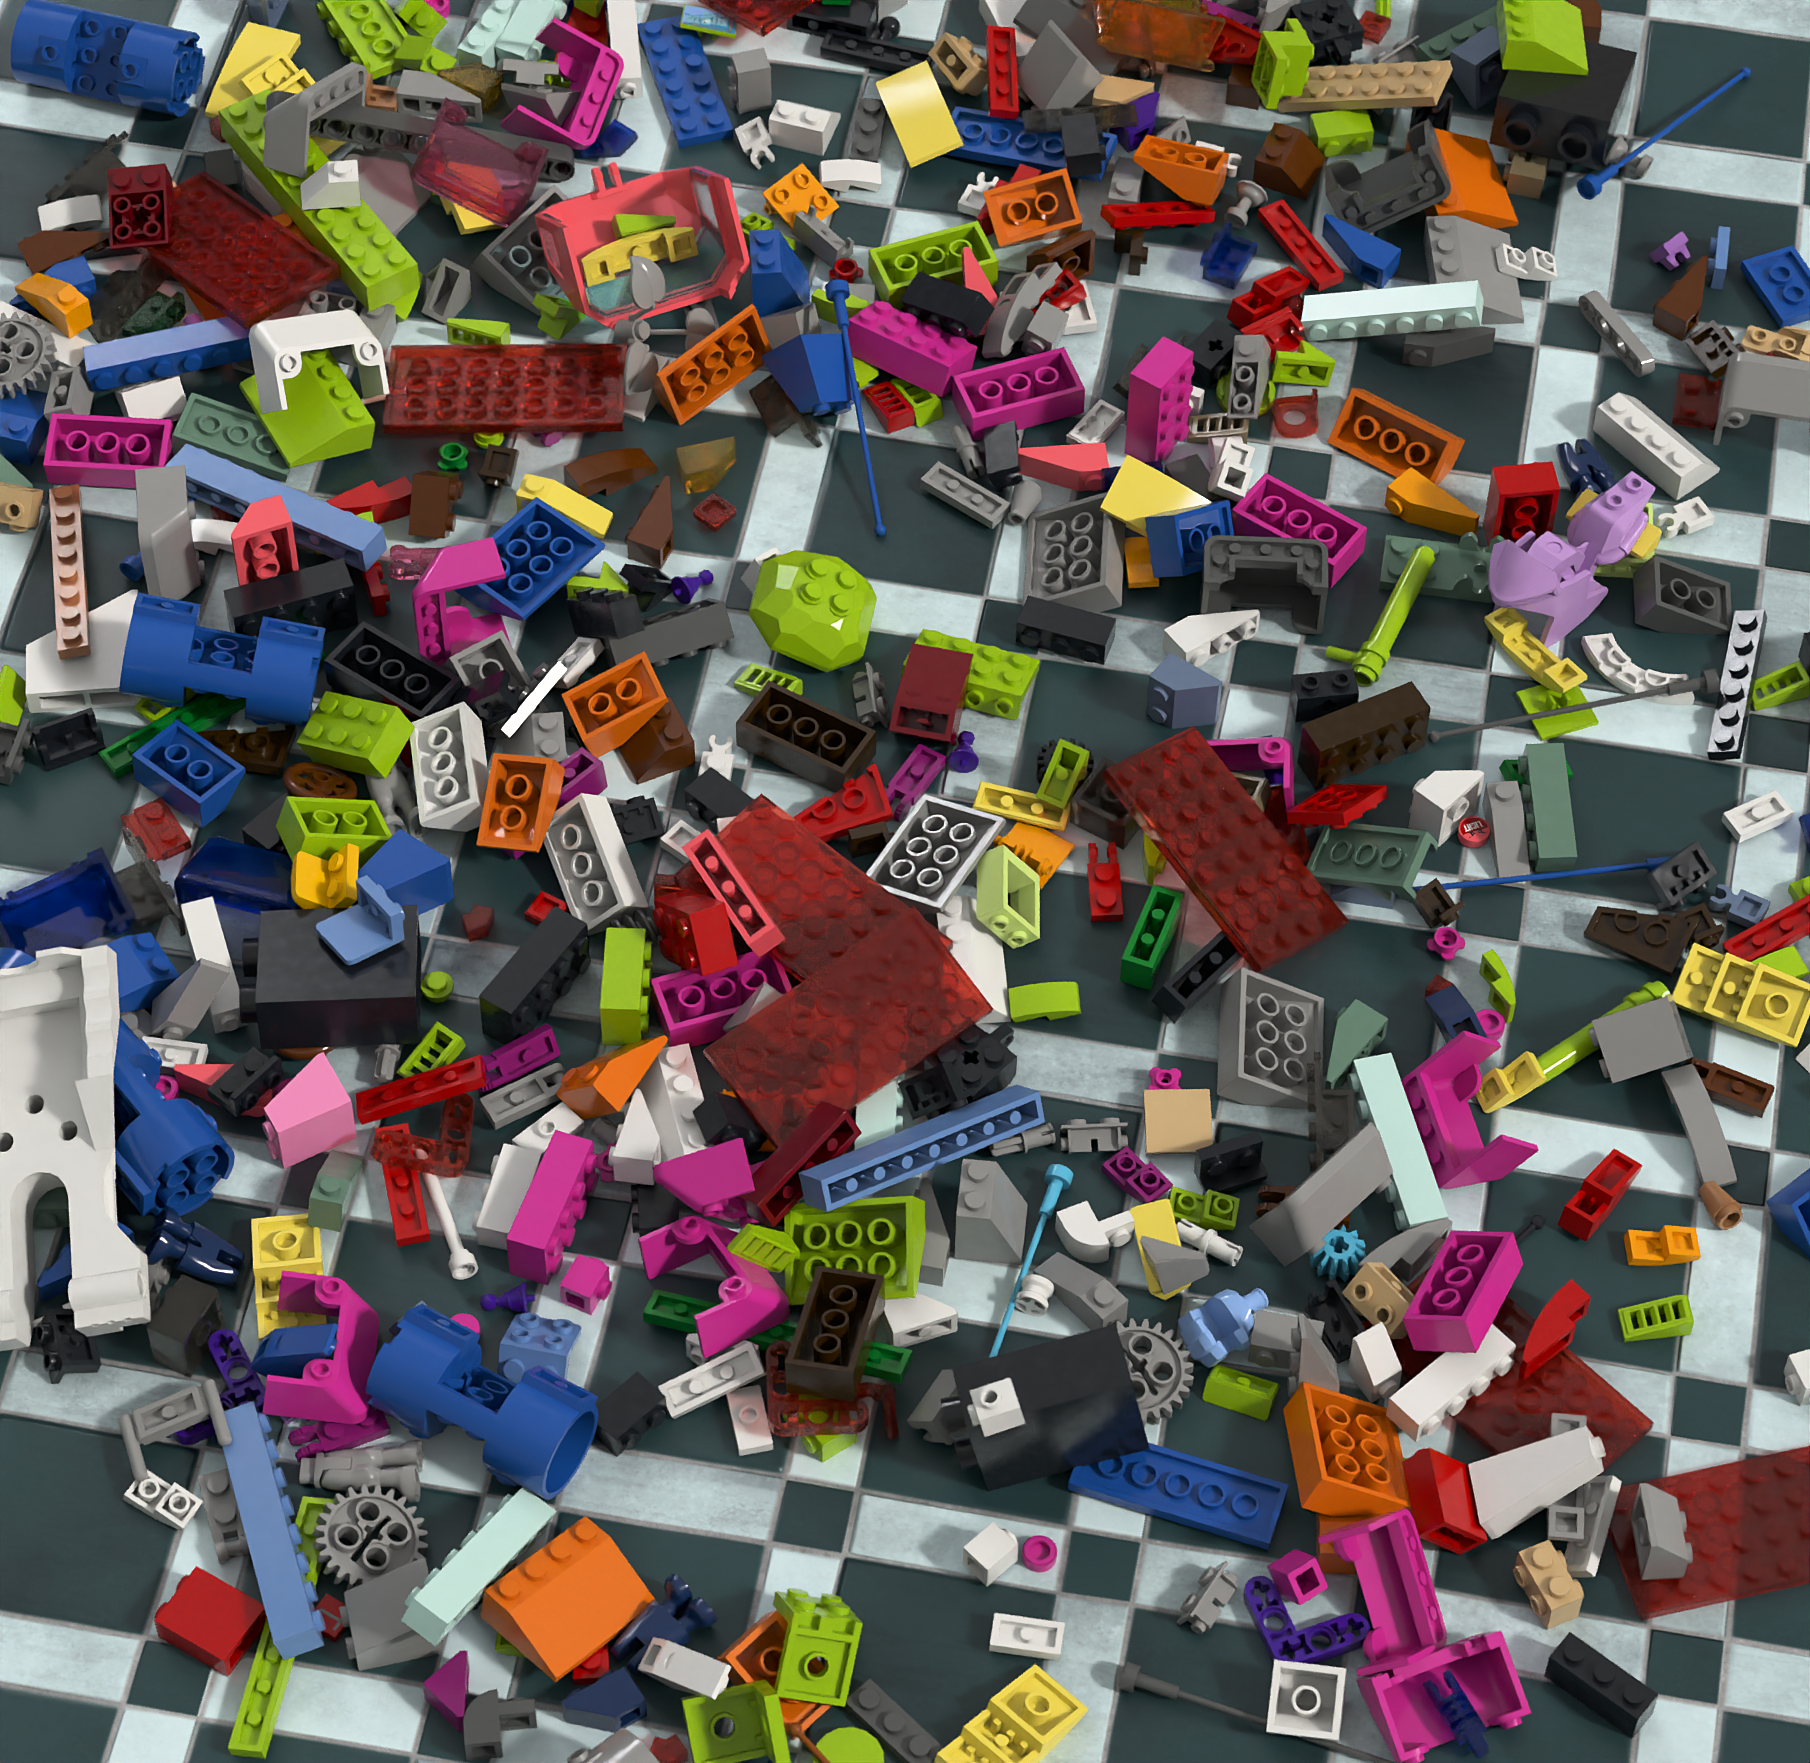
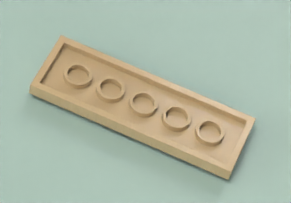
M1450 60L1308 67V83L1303 87L1302 96H1283L1279 99L1278 110L1280 113L1436 106L1453 68Z

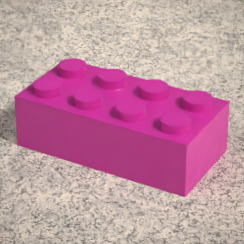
M876 300L849 319L850 326L847 328L852 356L939 397H943L952 391V377L954 375L972 371L977 346L968 343L963 337L953 336L942 331L937 325L927 324L917 319L913 314L901 312L887 302Z
M1164 336L1130 373L1124 453L1154 469L1162 460L1165 461L1169 458L1173 447L1178 441L1182 442L1189 432V426L1187 425L1188 416L1191 412L1189 400L1193 391L1191 377L1195 366H1193L1194 352Z
M1064 347L952 377V401L963 424L967 426L973 442L984 439V428L1015 420L1017 428L1020 430L1084 413L1085 388Z
M52 413L43 463L49 484L136 488V469L165 467L174 457L171 444L174 432L172 420Z
M1264 473L1246 493L1245 497L1232 509L1231 516L1234 536L1315 539L1323 542L1328 549V588L1330 589L1364 552L1367 527L1267 473Z
M776 947L760 958L754 951L738 955L739 965L706 976H701L686 969L650 979L651 1001L662 1031L669 1039L667 1041L668 1047L689 1043V1047L730 1037L731 1035L723 1030V1026L763 982H766L790 999L791 1008L795 1002V995Z
M558 1130L554 1131L506 1238L511 1275L548 1285L552 1275L559 1273L563 1262L562 1252L565 1246H571L575 1235L574 1225L577 1219L582 1220L587 1208L586 1198L589 1192L594 1193L599 1180V1174L595 1173L598 1156L594 1155L592 1140Z
M1450 1231L1402 1318L1413 1350L1477 1353L1523 1266L1513 1232Z

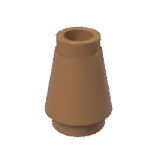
M1708 1181L1700 1187L1699 1195L1713 1225L1720 1227L1722 1230H1728L1735 1227L1743 1217L1741 1205L1717 1185L1716 1182Z

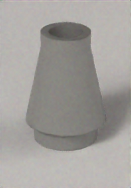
M1022 480L1014 487L1011 509L1008 516L1011 523L1018 526L1024 525L1029 515L1042 500V490L1037 483L1030 480Z

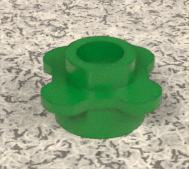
M450 442L439 449L438 452L441 456V460L438 462L439 469L464 470L467 468L468 464L465 461V456L468 455V449L456 442Z

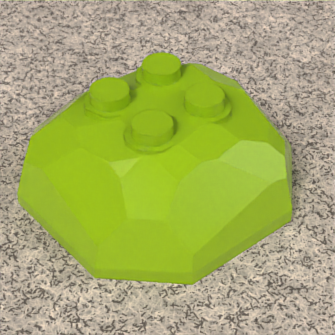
M794 550L762 563L748 614L771 650L827 673L858 662L863 658L877 598L868 580L840 558Z

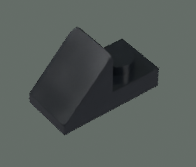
M625 564L619 573L628 581L629 594L636 595L639 609L642 612L649 611L672 593V579L658 568Z

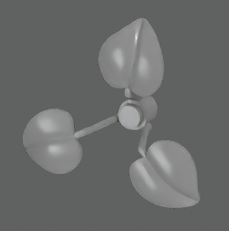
M640 256L629 257L631 265L630 294L633 303L642 310L635 314H629L628 319L618 320L614 327L617 341L629 345L624 368L623 395L648 391L654 386L655 377L658 373V362L656 356L649 352V345L642 343L649 335H686L685 348L688 351L716 330L712 316L703 308H695L688 313L686 329H650L649 324L639 317L655 309V301L663 299L665 279L661 269L653 261Z

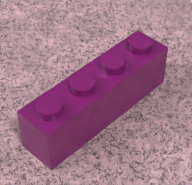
M583 747L560 763L565 768L560 800L555 811L581 793L599 795L608 788L603 762ZM501 849L514 860L525 853L523 851Z

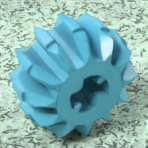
M1343 1224L1339 1230L1333 1228L1324 1236L1323 1239L1326 1244L1314 1255H1310L1311 1267H1317L1318 1276L1328 1274L1330 1281L1340 1276L1346 1282L1349 1279V1274L1353 1276L1357 1274L1358 1264L1366 1257L1364 1240L1358 1239L1357 1230L1349 1233L1346 1232L1345 1225Z

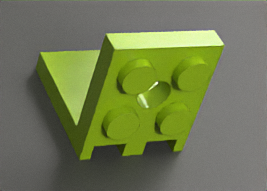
M788 1588L787 1593L776 1591L773 1606L788 1622L774 1690L778 1693L779 1697L845 1707L863 1623L850 1610V1606L842 1602V1598L839 1596L824 1593L821 1594V1598L810 1597L808 1592L794 1588ZM816 1656L824 1657L825 1667L821 1672L815 1674L808 1672V1663L812 1658Z
M766 1680L725 1688L717 1695L716 1700L699 1695L681 1698L693 1763H736L762 1756H767L772 1763H791L779 1696ZM722 1717L730 1718L733 1721V1729L727 1736H718L714 1732L716 1721Z

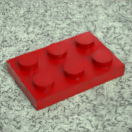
M1330 784L1288 810V824H1301V828H1314L1319 825H1329L1330 829L1345 828L1350 821L1361 818L1364 812L1375 809L1378 803L1388 798L1387 785Z

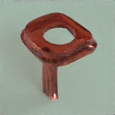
M1312 389L1311 395L1283 397L1274 400L1272 407L1273 421L1277 431L1283 437L1305 438L1316 433L1319 426L1317 389ZM1292 410L1300 411L1305 415L1306 420L1302 424L1291 425L1284 421L1283 415Z
M891 1381L860 1383L854 1402L838 1400L842 1404H856L865 1397H871L876 1402L883 1400L888 1440L899 1436L895 1409L896 1391Z

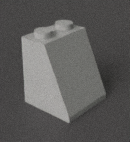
M1052 19L1045 25L1017 70V82L1020 86L1018 94L1026 103L1030 100L1033 101L1034 105L1031 109L1041 120L1047 117L1053 124L1058 122L1060 117H1063L1104 79Z
M1672 994L1592 1020L1593 1027L1589 1028L1594 1047L1600 1046L1604 1057L1599 1060L1605 1079L1610 1077L1612 1084L1693 1057Z
M962 1160L956 1212L955 1259L1022 1265L1028 1204L995 1161Z
M426 1558L413 1561L344 1592L346 1606L339 1607L343 1628L350 1627L352 1637L345 1638L349 1659H357L359 1671L443 1653L442 1641L434 1646L401 1621L408 1609L404 1604L407 1597L417 1586L420 1589L425 1587L423 1583L429 1575Z

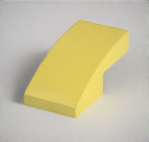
M1526 1051L1503 1070L1495 1067L1484 1075L1481 1087L1475 1096L1483 1111L1488 1114L1526 1095L1545 1082L1547 1078L1535 1055Z

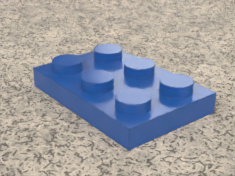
M1793 245L1741 262V271L1780 328L1810 320V269Z

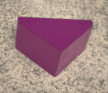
M459 1651L422 1683L425 1700L458 1732H464L463 1719L468 1708L470 1666L467 1651Z

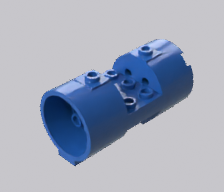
M28 0L22 7L14 27L10 60L13 76L19 82L182 117L190 107L186 103L192 94L197 93L198 86L202 84L205 56H203V49L197 47L196 42L199 41L200 36L195 32L49 0Z
M144 593L137 594L125 646L119 693L148 698L165 707H183L187 688H191L197 693H208L210 691L223 694V696L229 699L247 698L245 719L252 720L256 724L267 725L270 723L276 725V723L305 728L310 719L323 650L325 628L263 616L259 636L253 637L199 626L201 604Z
M120 1017L113 1073L116 1143L115 1183L142 1216L149 1213L157 1216L166 1205L174 1208L182 1216L197 1209L215 1195L211 1189L221 1178L228 1179L234 1166L235 1155L232 1148L217 1132L218 1127L214 1118L210 1114L206 1115L198 1104L194 1105L190 1100L182 1098L165 1101L162 1092L155 1088L157 1083L160 1082V1066H162L159 1053L154 1048L150 1049L143 1039L139 1040Z
M424 1304L408 1309L404 1319L397 1325V1330L400 1331L399 1334L389 1344L384 1342L373 1363L366 1385V1393L371 1395L368 1404L399 1420L400 1425L408 1428L410 1434L420 1439H429L442 1433L448 1425H457L465 1429L466 1434L470 1438L479 1441L485 1440L483 1464L487 1468L486 1471L495 1475L500 1483L508 1486H524L529 1491L546 1500L557 1496L571 1481L591 1446L599 1418L598 1408L595 1406L598 1396L541 1366L525 1371L521 1381L515 1384L480 1365L482 1350L477 1342L481 1334Z

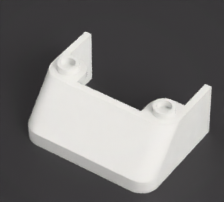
M346 309L258 322L249 331V342L262 414L288 409L283 379L293 378L299 374L302 367L300 352L351 345L353 356L358 364L363 398L390 394L381 344L358 314L352 310Z

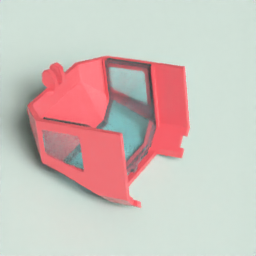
M612 162L608 165V172L614 186L605 188L602 172L598 167L592 168L591 174L597 191L554 203L534 215L549 272H551L574 309L614 330L618 320L628 319L629 314H635L642 310L633 303L631 298V268L615 273L616 279L588 287L581 259L591 252L616 241L611 225L614 214L675 216L676 223L674 227H692L694 229L699 255L672 263L669 258L654 261L664 275L665 294L662 300L655 301V309L639 317L640 319H646L720 295L731 300L736 291L737 283L751 264L730 179L699 166L660 171L622 183L618 166L615 162Z

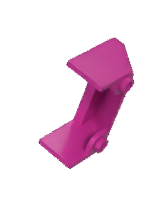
M553 17L536 35L535 40L559 53L556 59V63L559 65L558 73L571 82L569 89L581 92L580 98L560 127L521 105H518L501 122L500 127L515 135L562 143L570 146L572 149L584 150L590 147L598 136L623 72L624 62L622 57L614 50Z
M493 537L440 549L412 591L418 653L441 667L449 657L503 630L509 641L500 614L493 613L471 618L469 610L463 606L446 608L445 592L506 578Z
M1285 737L1187 740L1173 743L1164 751L1162 795L1167 824H1174L1175 773L1209 772L1210 768L1224 771L1284 769L1283 789L1286 812L1294 807V750L1291 741Z
M1462 1031L1402 1080V1085L1438 1188L1445 1190L1500 1180L1539 1151L1535 1144L1503 1134L1484 1147L1468 1100L1477 1094L1482 1084V1075L1478 1065L1501 1048L1498 1041L1467 1031Z
M737 1138L652 1167L655 1182L696 1212L702 1213L704 1216H712L734 1224H740L741 1228H744L746 1224L758 1225L760 1223L750 1218L736 1199L737 1196L755 1191L752 1175L765 1162L762 1161L749 1166L743 1138Z
M687 1216L638 1238L648 1280L708 1253L728 1278L720 1284L718 1289L722 1303L694 1316L703 1357L707 1358L787 1320L790 1315L789 1300L767 1269L730 1253L726 1248L738 1233L699 1216Z
M282 1270L277 1309L339 1317L336 1335L337 1345L334 1350L333 1360L315 1359L308 1362L304 1367L302 1379L267 1375L262 1414L343 1424H358L367 1417L369 1411L368 1401L371 1395L366 1393V1385L375 1361L380 1323L379 1315L340 1278Z
M1407 1509L1389 1512L1339 1527L1318 1537L1319 1544L1333 1541L1335 1553L1345 1562L1354 1561L1373 1630L1367 1633L1366 1639L1363 1641V1651L1370 1663L1356 1670L1358 1677L1408 1666L1446 1645V1627L1413 1516Z

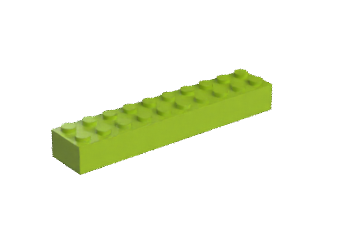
M269 88L219 110L223 138L369 312L420 288L418 263L362 197L361 206L302 210L300 185L325 163L331 162L310 136L307 177L301 178L263 166L265 140L263 120L266 114V98L271 93Z

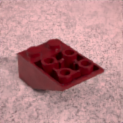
M166 164L107 169L111 251L169 245L173 214V180Z
M912 643L895 698L889 731L897 736L956 746L973 654Z

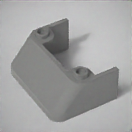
M351 62L268 111L263 120L265 127L263 166L301 178L307 177L310 122L341 103L365 107L366 67Z
M1737 352L1731 355L1728 360L1717 409L1713 445L1719 446L1723 426L1731 428L1743 427L1749 422L1751 414L1810 423V362L1748 352Z
M185 465L136 469L138 535L148 594L181 600L201 585V579L206 578L204 560L199 561V550L194 548L190 520L196 519L195 502L188 501Z
M1371 1122L1338 1144L1333 1149L1335 1153L1281 1203L1249 1226L1284 1267L1306 1252L1311 1256L1314 1255L1326 1244L1323 1237L1373 1191L1379 1194L1393 1182L1389 1176L1394 1171L1380 1132Z

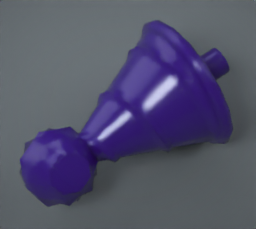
M703 570L699 572L698 577L675 576L671 580L673 595L680 603L689 604L701 585L708 586L712 584L714 579L713 573L709 570Z
M963 731L959 733L957 738L959 746L949 755L948 763L953 770L960 773H968L978 767L979 759L970 746L975 740L974 734L969 731Z
M522 1282L521 1285L516 1286L497 1298L492 1294H484L480 1298V1306L483 1310L489 1312L499 1306L500 1308L503 1307L523 1314L528 1313V1302L535 1301V1295H527L526 1284Z

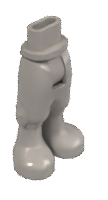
M396 763L386 779L365 775L371 799L375 800L392 836L399 829L407 833L403 820L395 812V807L402 810L408 830L414 838H419L431 830V828L423 827L420 824L415 791L410 788L405 776Z
M412 1440L400 1446L385 1449L380 1446H367L365 1448L338 1450L325 1454L323 1452L317 1453L316 1458H301L299 1481L300 1484H314L315 1488L323 1486L326 1489L347 1491L349 1487H352L354 1491H360L363 1484L366 1485L368 1491L375 1490L377 1485H380V1487H393L400 1491L402 1497H407V1502L418 1503L420 1500L419 1472H422L423 1469L421 1440ZM386 1465L401 1466L399 1468L379 1469Z

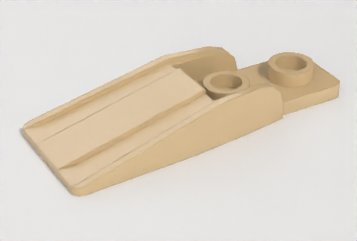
M1751 325L1748 327L1741 343L1746 351L1810 362V330L1785 326L1780 328L1778 333Z

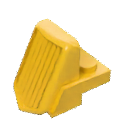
M347 843L338 852H335L328 861L299 851L293 858L291 872V895L293 901L302 909L350 908L357 901L356 880L358 879L359 847Z

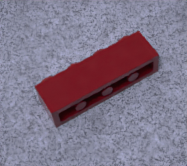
M821 1101L752 1175L755 1191L737 1196L736 1199L750 1218L775 1227L803 1197L799 1173L841 1156L862 1132L846 1109Z

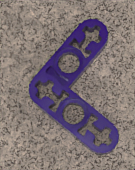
M229 1329L217 1330L210 1336L208 1346L211 1358L228 1391L219 1394L222 1406L228 1410L234 1408L233 1402L236 1401L238 1407L250 1402L246 1400V1397L252 1395L254 1399H257L255 1404L260 1413L263 1412L265 1388L257 1372L250 1369L252 1363L239 1337ZM225 1342L230 1347L232 1357L227 1359L223 1348L219 1347L220 1343ZM235 1367H243L247 1370V1374L241 1379H233L228 1375L231 1369ZM209 1415V1419L205 1420L206 1426H203L202 1422L192 1425L193 1430L190 1432L183 1429L173 1433L174 1439L182 1445H193L216 1435L211 1416Z
M1254 1576L1245 1584L1244 1603L1273 1664L1274 1660L1317 1664L1363 1647V1641L1366 1639L1370 1627L1368 1621L1362 1615L1349 1613L1297 1631L1271 1579L1265 1576ZM1254 1589H1259L1261 1593L1266 1592V1608L1262 1609L1263 1602L1259 1595L1253 1596ZM1269 1617H1277L1283 1622L1284 1626L1280 1630L1272 1631L1266 1628L1264 1621ZM1352 1626L1354 1630H1359V1636L1354 1637L1352 1632L1347 1633V1627ZM1320 1635L1326 1637L1331 1645L1326 1649L1320 1650L1313 1647L1310 1640ZM1341 1636L1340 1643H1337V1637ZM1301 1642H1304V1648L1300 1649ZM1287 1648L1289 1653L1294 1652L1293 1659H1289L1287 1655L1281 1656L1282 1649Z

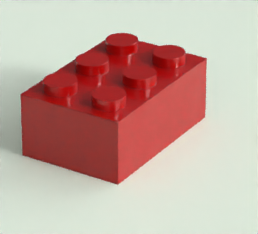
M1553 461L1503 465L1492 468L1483 522L1488 546L1490 540L1497 535L1505 540L1509 539L1516 543L1530 530L1536 534L1535 541L1546 531L1552 533L1560 493Z
M690 888L653 899L655 909L652 911L653 920L656 926L660 928L662 940H660L659 946L663 957L667 961L701 976L739 965L724 902Z

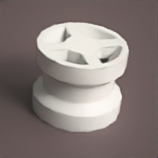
M1036 1274L1025 1275L1021 1282L1022 1291L1017 1293L1014 1303L1018 1309L1026 1314L1033 1316L1044 1315L1048 1309L1047 1299L1053 1296L1055 1287L1050 1280Z

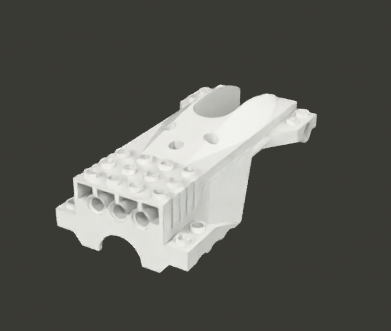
M107 945L86 949L56 947L36 951L37 959L28 965L0 969V1351L24 1348L30 1345L35 1307L33 1213L38 1200L47 1191L57 1187H66L68 1194L72 1279L68 1284V1296L74 1311L75 1329L89 1337L123 1331L124 1326L151 1322L147 1255L123 1233L117 1223L113 1073L120 1011L117 956Z

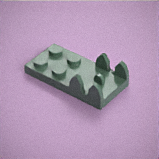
M191 392L172 435L171 444L174 456L187 443L198 449L202 448L219 458L228 459L240 467L251 469L257 473L286 482L291 468L288 467L256 414Z
M1473 532L1464 534L1459 544L1386 535L1379 589L1393 591L1413 550L1419 546H1427L1434 551L1435 562L1419 594L1495 604L1489 591L1488 572L1494 544L1505 539L1497 535L1490 540L1489 546L1480 547L1477 544L1478 538Z
M1348 823L1347 827L1341 829H1330L1329 825H1325L1303 876L1309 882L1369 888L1379 897L1389 901L1394 892L1405 901L1414 903L1417 894L1413 890L1412 885L1427 851L1435 853L1438 848V842L1425 830Z

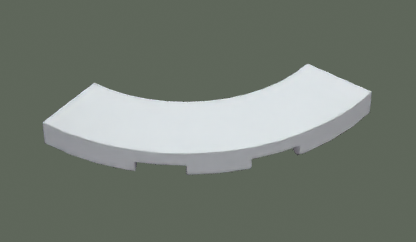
M1612 633L1582 636L1581 645L1593 667L1612 685L1628 694L1664 688L1668 683L1688 680L1687 674H1667L1651 669L1646 671L1631 662V658L1618 646ZM1693 691L1672 696L1666 693L1641 699L1666 705H1693L1694 694Z

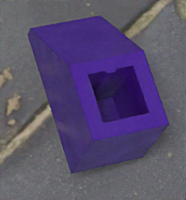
M1158 91L1142 96L1110 112L1109 133L1117 135L1118 143L1127 153L1138 149L1146 135L1153 136L1159 115L1160 93Z

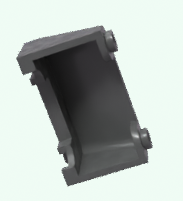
M1429 119L1415 125L1408 132V143L1411 151L1360 174L1356 165L1349 160H1339L1325 166L1326 196L1338 219L1370 234L1441 202L1448 197L1451 191V182L1436 132Z

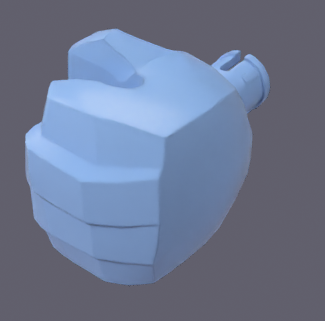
M1256 1288L1242 1297L1236 1291L1225 1289L1208 1299L1204 1305L1180 1317L1177 1320L1180 1336L1184 1340L1186 1349L1190 1350L1191 1357L1201 1362L1207 1368H1210L1226 1358L1233 1350L1245 1351L1250 1347L1249 1336L1254 1326L1253 1314L1257 1312V1309L1266 1308L1269 1303L1264 1291Z

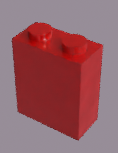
M1429 1447L1416 1451L1413 1456L1402 1461L1413 1519L1420 1538L1459 1555L1487 1541L1486 1531L1479 1522L1468 1465Z
M196 1566L190 1575H185L179 1581L176 1593L169 1602H164L158 1608L154 1622L158 1637L228 1677L262 1633L267 1616L264 1604Z

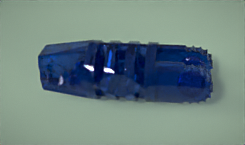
M1449 1669L1443 1672V1677L1452 1694L1443 1699L1437 1686L1431 1680L1423 1683V1687L1458 1744L1461 1746L1467 1743L1476 1759H1479L1489 1753L1488 1743L1482 1735L1487 1731V1728Z

